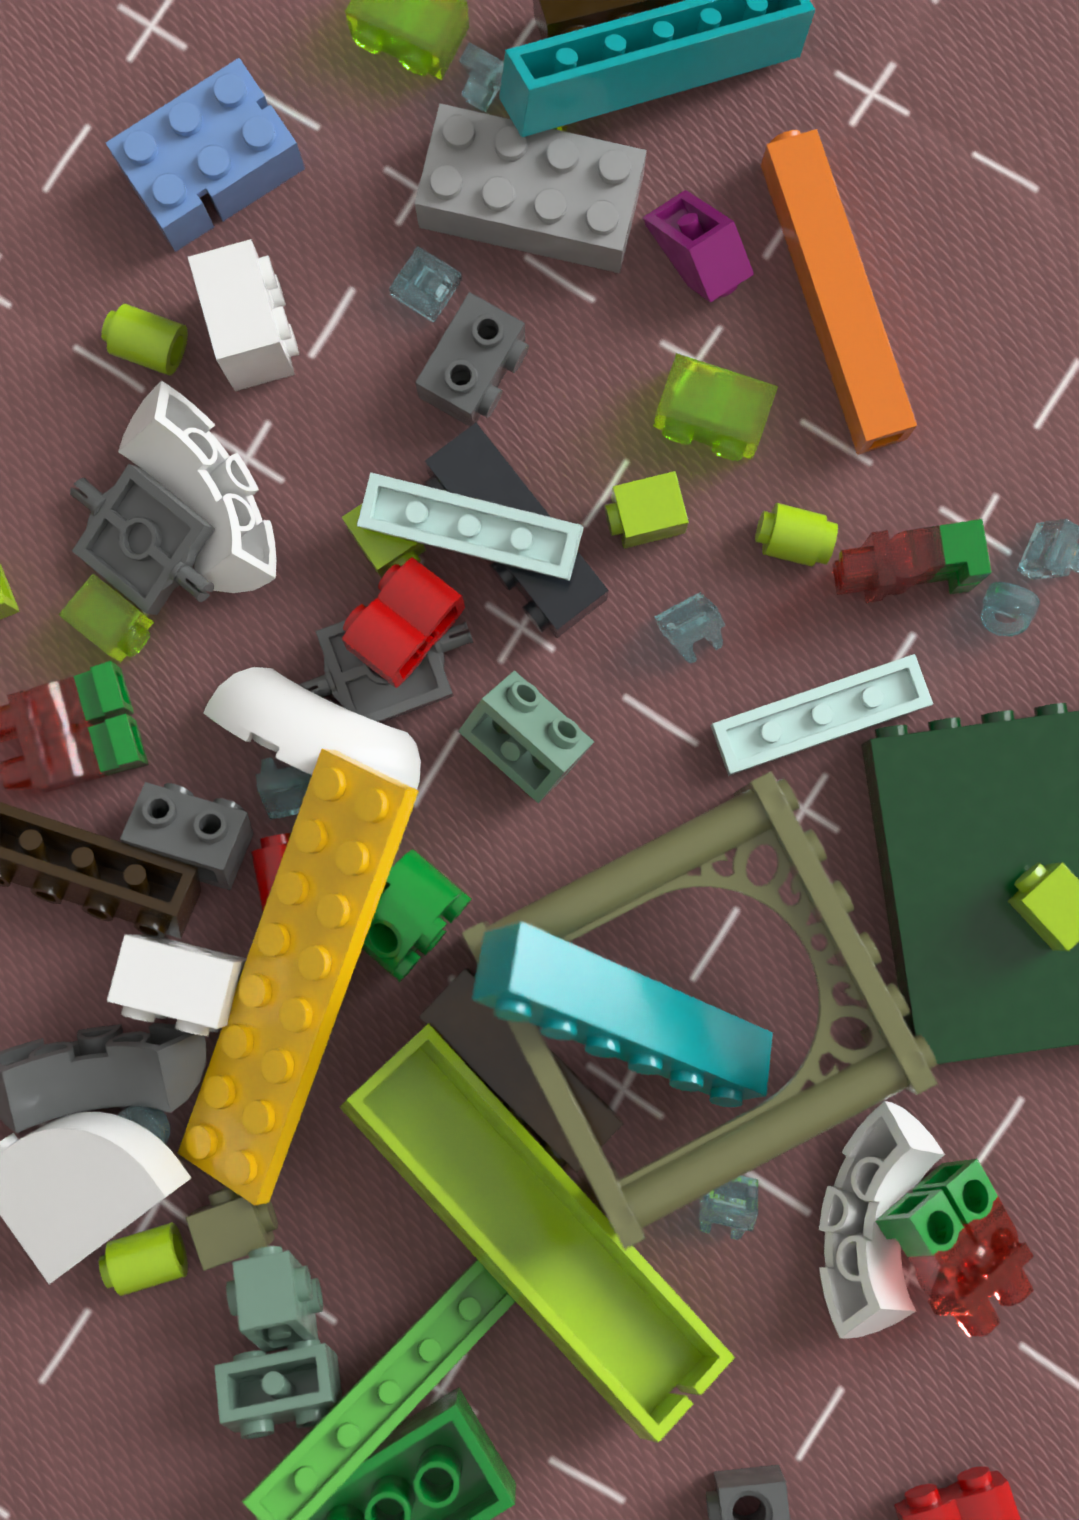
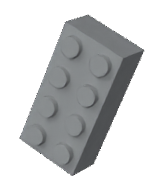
M439 104L415 200L419 228L620 273L643 180L647 150L556 129L521 137L511 119Z

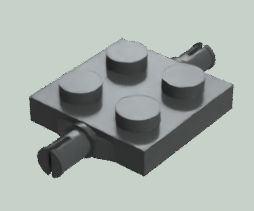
M128 464L116 484L104 494L90 484L86 478L78 479L74 483L79 489L71 487L70 495L87 507L91 513L86 530L72 552L146 614L157 615L173 590L178 586L183 587L198 602H203L210 596L206 591L213 592L214 584L194 570L193 565L197 554L215 529L212 525L147 472L135 465Z
M346 620L315 631L324 654L325 674L298 684L322 698L333 694L343 708L383 723L453 697L454 695L444 671V652L474 642L466 621L451 627L430 648L412 674L399 687L395 688L346 649L342 641V637L345 634L343 625Z

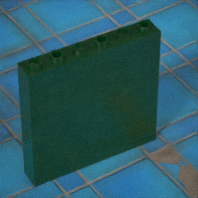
M1067 703L1035 707V717L1015 719L1013 710L981 715L982 724L961 726L960 717L928 722L929 731L908 734L907 725L882 727L875 729L876 738L869 739L861 744L898 990L909 1009V1014L903 1016V1019L913 1037L920 1034L925 1039L937 1064L1079 1045V942L1069 951L1052 950L1008 902L1019 891L1014 883L1023 873L1037 863H1041L1045 867L1047 864L1063 862L1079 879V711L1068 712Z

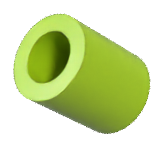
M122 304L117 311L112 310L106 316L101 336L102 340L107 342V351L110 355L171 376L177 370L184 355L188 330L184 324L128 304Z
M171 1222L107 1242L105 1255L99 1257V1270L106 1288L114 1287L119 1296H124L187 1276L188 1261L182 1236L175 1223Z

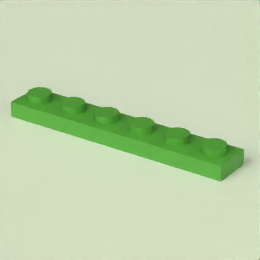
M476 1259L263 1478L242 1502L258 1520H309L515 1303V1300Z

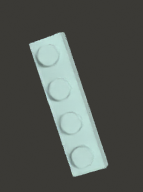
M371 472L357 526L363 529L568 581L571 578L584 528L579 524Z
M913 654L712 723L711 728L729 776L933 705L916 655Z

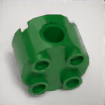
M411 849L390 869L362 950L401 982L421 959L416 951L419 950L424 956L428 955L446 934L444 928L447 923L443 920L446 919L452 923L467 907L472 898L423 856L419 855L414 849Z

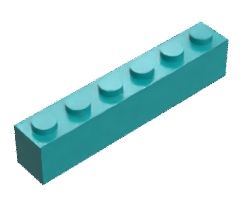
M685 0L506 49L499 99L520 136L526 137L798 58L801 55L816 9L810 0Z
M523 922L484 932L472 1000L494 1008V1014L497 1017L507 1021H527L541 1027L540 1033L548 1038L574 1040L585 1045V1052L603 1058L616 1057L628 1062V1069L633 1072L645 1075L658 1074L670 1079L669 1085L675 1089L700 1091L710 1095L709 1101L718 1106L740 1107L743 1105V1100L767 1096L773 1032Z

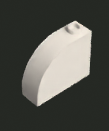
M80 1112L59 1117L21 1139H18L12 1133L0 1141V1216L48 1284L59 1278L191 1179V1176L178 1158L157 1136L136 1122L110 1113Z

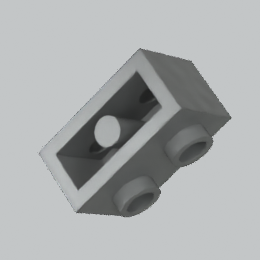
M469 292L415 382L419 398L468 426L473 425L475 422L477 423L481 415L489 418L501 398L503 390L498 388L507 370L515 373L528 352L529 345L525 343V323Z
M145 782L120 837V841L197 867L200 882L231 890L254 833L248 813L235 802L223 798H216L211 802L195 797L188 789L176 784L166 783L161 787Z

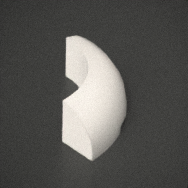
M161 381L146 396L134 413L123 435L118 452L147 472L215 528L197 554L194 562L195 570L214 584L213 591L239 593L256 590L276 578L277 563L271 521H262L253 497L259 489L239 454L235 453L229 456L223 446L209 431L215 426L214 423L182 394Z
M252 667L233 674L218 686L204 710L206 716L246 742H251L253 739L258 744L277 752L275 758L311 775L313 774L321 748L336 750L416 790L418 788L421 760L417 744L408 732L384 725L332 703L299 686L272 668Z
M884 1101L869 1114L844 1147L842 1153L846 1155V1158L840 1167L834 1186L827 1185L821 1210L819 1230L825 1231V1267H820V1276L831 1319L839 1338L843 1339L862 1337L881 1331L916 1312L904 1280L901 1246L896 1239L887 1240L875 1220L904 1195L913 1193L911 1189L920 1183L928 1170L945 1154L934 1137L914 1116L904 1108Z

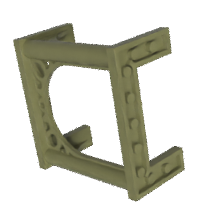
M771 771L733 793L734 798L492 924H489L488 921L481 922L462 932L474 958L479 963L484 932L523 922L566 942H570L664 893L690 887H714L744 894L764 904L790 926L804 946L816 976L819 1009L813 1041L802 1065L781 1090L760 1105L620 1178L613 1163H609L544 1036L540 1033V1028L527 1021H507L624 1250L646 1239L643 1232L645 1226L898 1092L906 1089L918 1095L938 1084L930 1070L937 1066L930 1047L920 1034L913 1037L902 1018L909 1014L904 998L894 983L885 986L875 967L882 960L874 942L866 931L858 934L848 916V913L854 911V906L848 893L839 880L832 883L829 881L820 864L827 859V856L819 839L811 829L803 832L793 813L800 809L793 790L784 778L776 781ZM768 845L776 853L777 869L773 878L767 884L755 886L747 877V860L750 853L756 847ZM735 848L736 852L732 861L733 874L723 877L714 870L712 864L716 861H728L724 853ZM697 867L700 868V875H687L689 871ZM789 872L793 876L790 883L792 894L800 893L798 902L792 906L785 904L778 893L779 888L786 881ZM812 912L817 923L807 925ZM815 934H822L826 939V946L820 951L815 950L811 946V939ZM835 955L840 966L829 964L827 960ZM839 982L848 984L849 987L844 988L843 991L850 998L858 1000L862 1007L857 1005L839 1006L832 994L834 985ZM842 1017H853L864 1022L867 1027L859 1032L866 1045L858 1049H848L840 1046L833 1040L830 1033L833 1022ZM829 1053L836 1059L849 1063V1066L838 1070L837 1065L833 1064L832 1068L822 1075L819 1061L822 1055ZM808 1079L813 1082L811 1086L801 1090Z

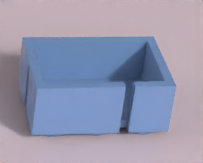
M240 58L106 142L120 170L175 252L214 228L200 197L208 193L222 221H225L305 169L297 142L272 105L268 106L265 95Z

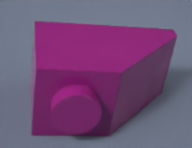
M684 190L643 217L646 227L686 285L710 303L717 298L733 293L740 283L754 275L734 221L687 190Z

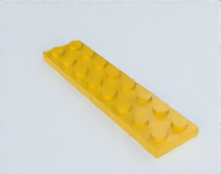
M321 748L238 981L228 1025L221 1029L177 1153L254 1206L269 1203L419 792L384 773L332 749Z

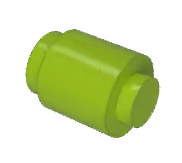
M776 503L771 512H762L756 530L755 542L763 544L762 554L810 567H813L815 563L827 565L835 547L838 524L827 521V516L824 514Z

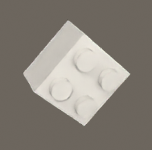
M251 239L189 256L188 260L214 354L234 391L295 375L290 357L299 355V350L291 324H288L283 308V306H286L269 256L259 258Z
M145 934L124 935L107 1001L123 1005L121 1012L123 1016L147 1022H154L155 1018L166 1019V1017L177 1019L176 1029L208 1036L209 1031L218 1032L219 1028L228 1025L236 987L247 958L167 938L159 939Z

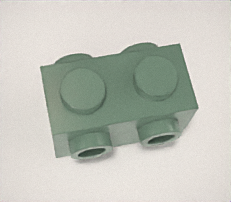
M515 670L481 699L458 730L462 736L538 804L573 769L594 743L574 721L567 718L540 694L535 686L527 682Z
M278 1246L254 1249L249 1252L248 1259L233 1262L234 1280L227 1282V1301L231 1315H238L239 1331L264 1352L284 1349L289 1344L298 1341L318 1340L315 1313L323 1312V1297L318 1278L311 1279L307 1265L302 1266L289 1250L283 1251Z
M320 1340L294 1342L287 1346V1351L267 1355L264 1351L244 1352L235 1355L233 1362L214 1365L220 1424L235 1433L240 1432L241 1439H255L275 1433L274 1425L296 1421L297 1428L314 1427L342 1398L337 1354L326 1343H320Z

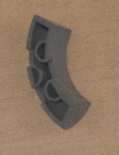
M152 1023L149 1026L150 1033L141 1031L123 1033L122 1024L78 1030V1041L54 1042L45 1045L44 1039L41 1038L0 1051V1119L7 1127L18 1133L59 1117L103 1108L147 1107L171 1113L189 1099L200 1083L206 1064L205 1036L178 1030L175 1028L176 1024Z

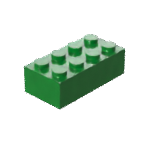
M458 1387L399 1424L309 1520H491L515 1505L516 1482Z

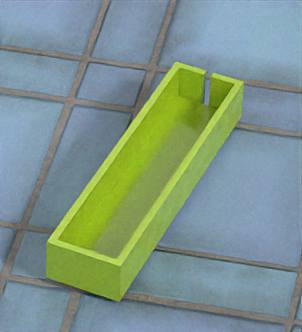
M429 1023L339 1107L639 1438L659 1443L693 1405L686 1395L670 1393L675 1386L681 1393L702 1395L735 1358L633 1246L624 1250L609 1219Z

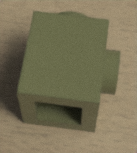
M228 1187L209 1194L210 1204L195 1209L186 1217L203 1271L249 1255V1252L254 1249L269 1246L275 1239L273 1231L278 1229L277 1216L271 1201L254 1206Z

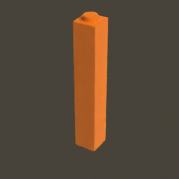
M814 129L804 133H800L799 130L783 132L766 145L761 169L856 453L859 455L907 440L917 427V423L818 130Z

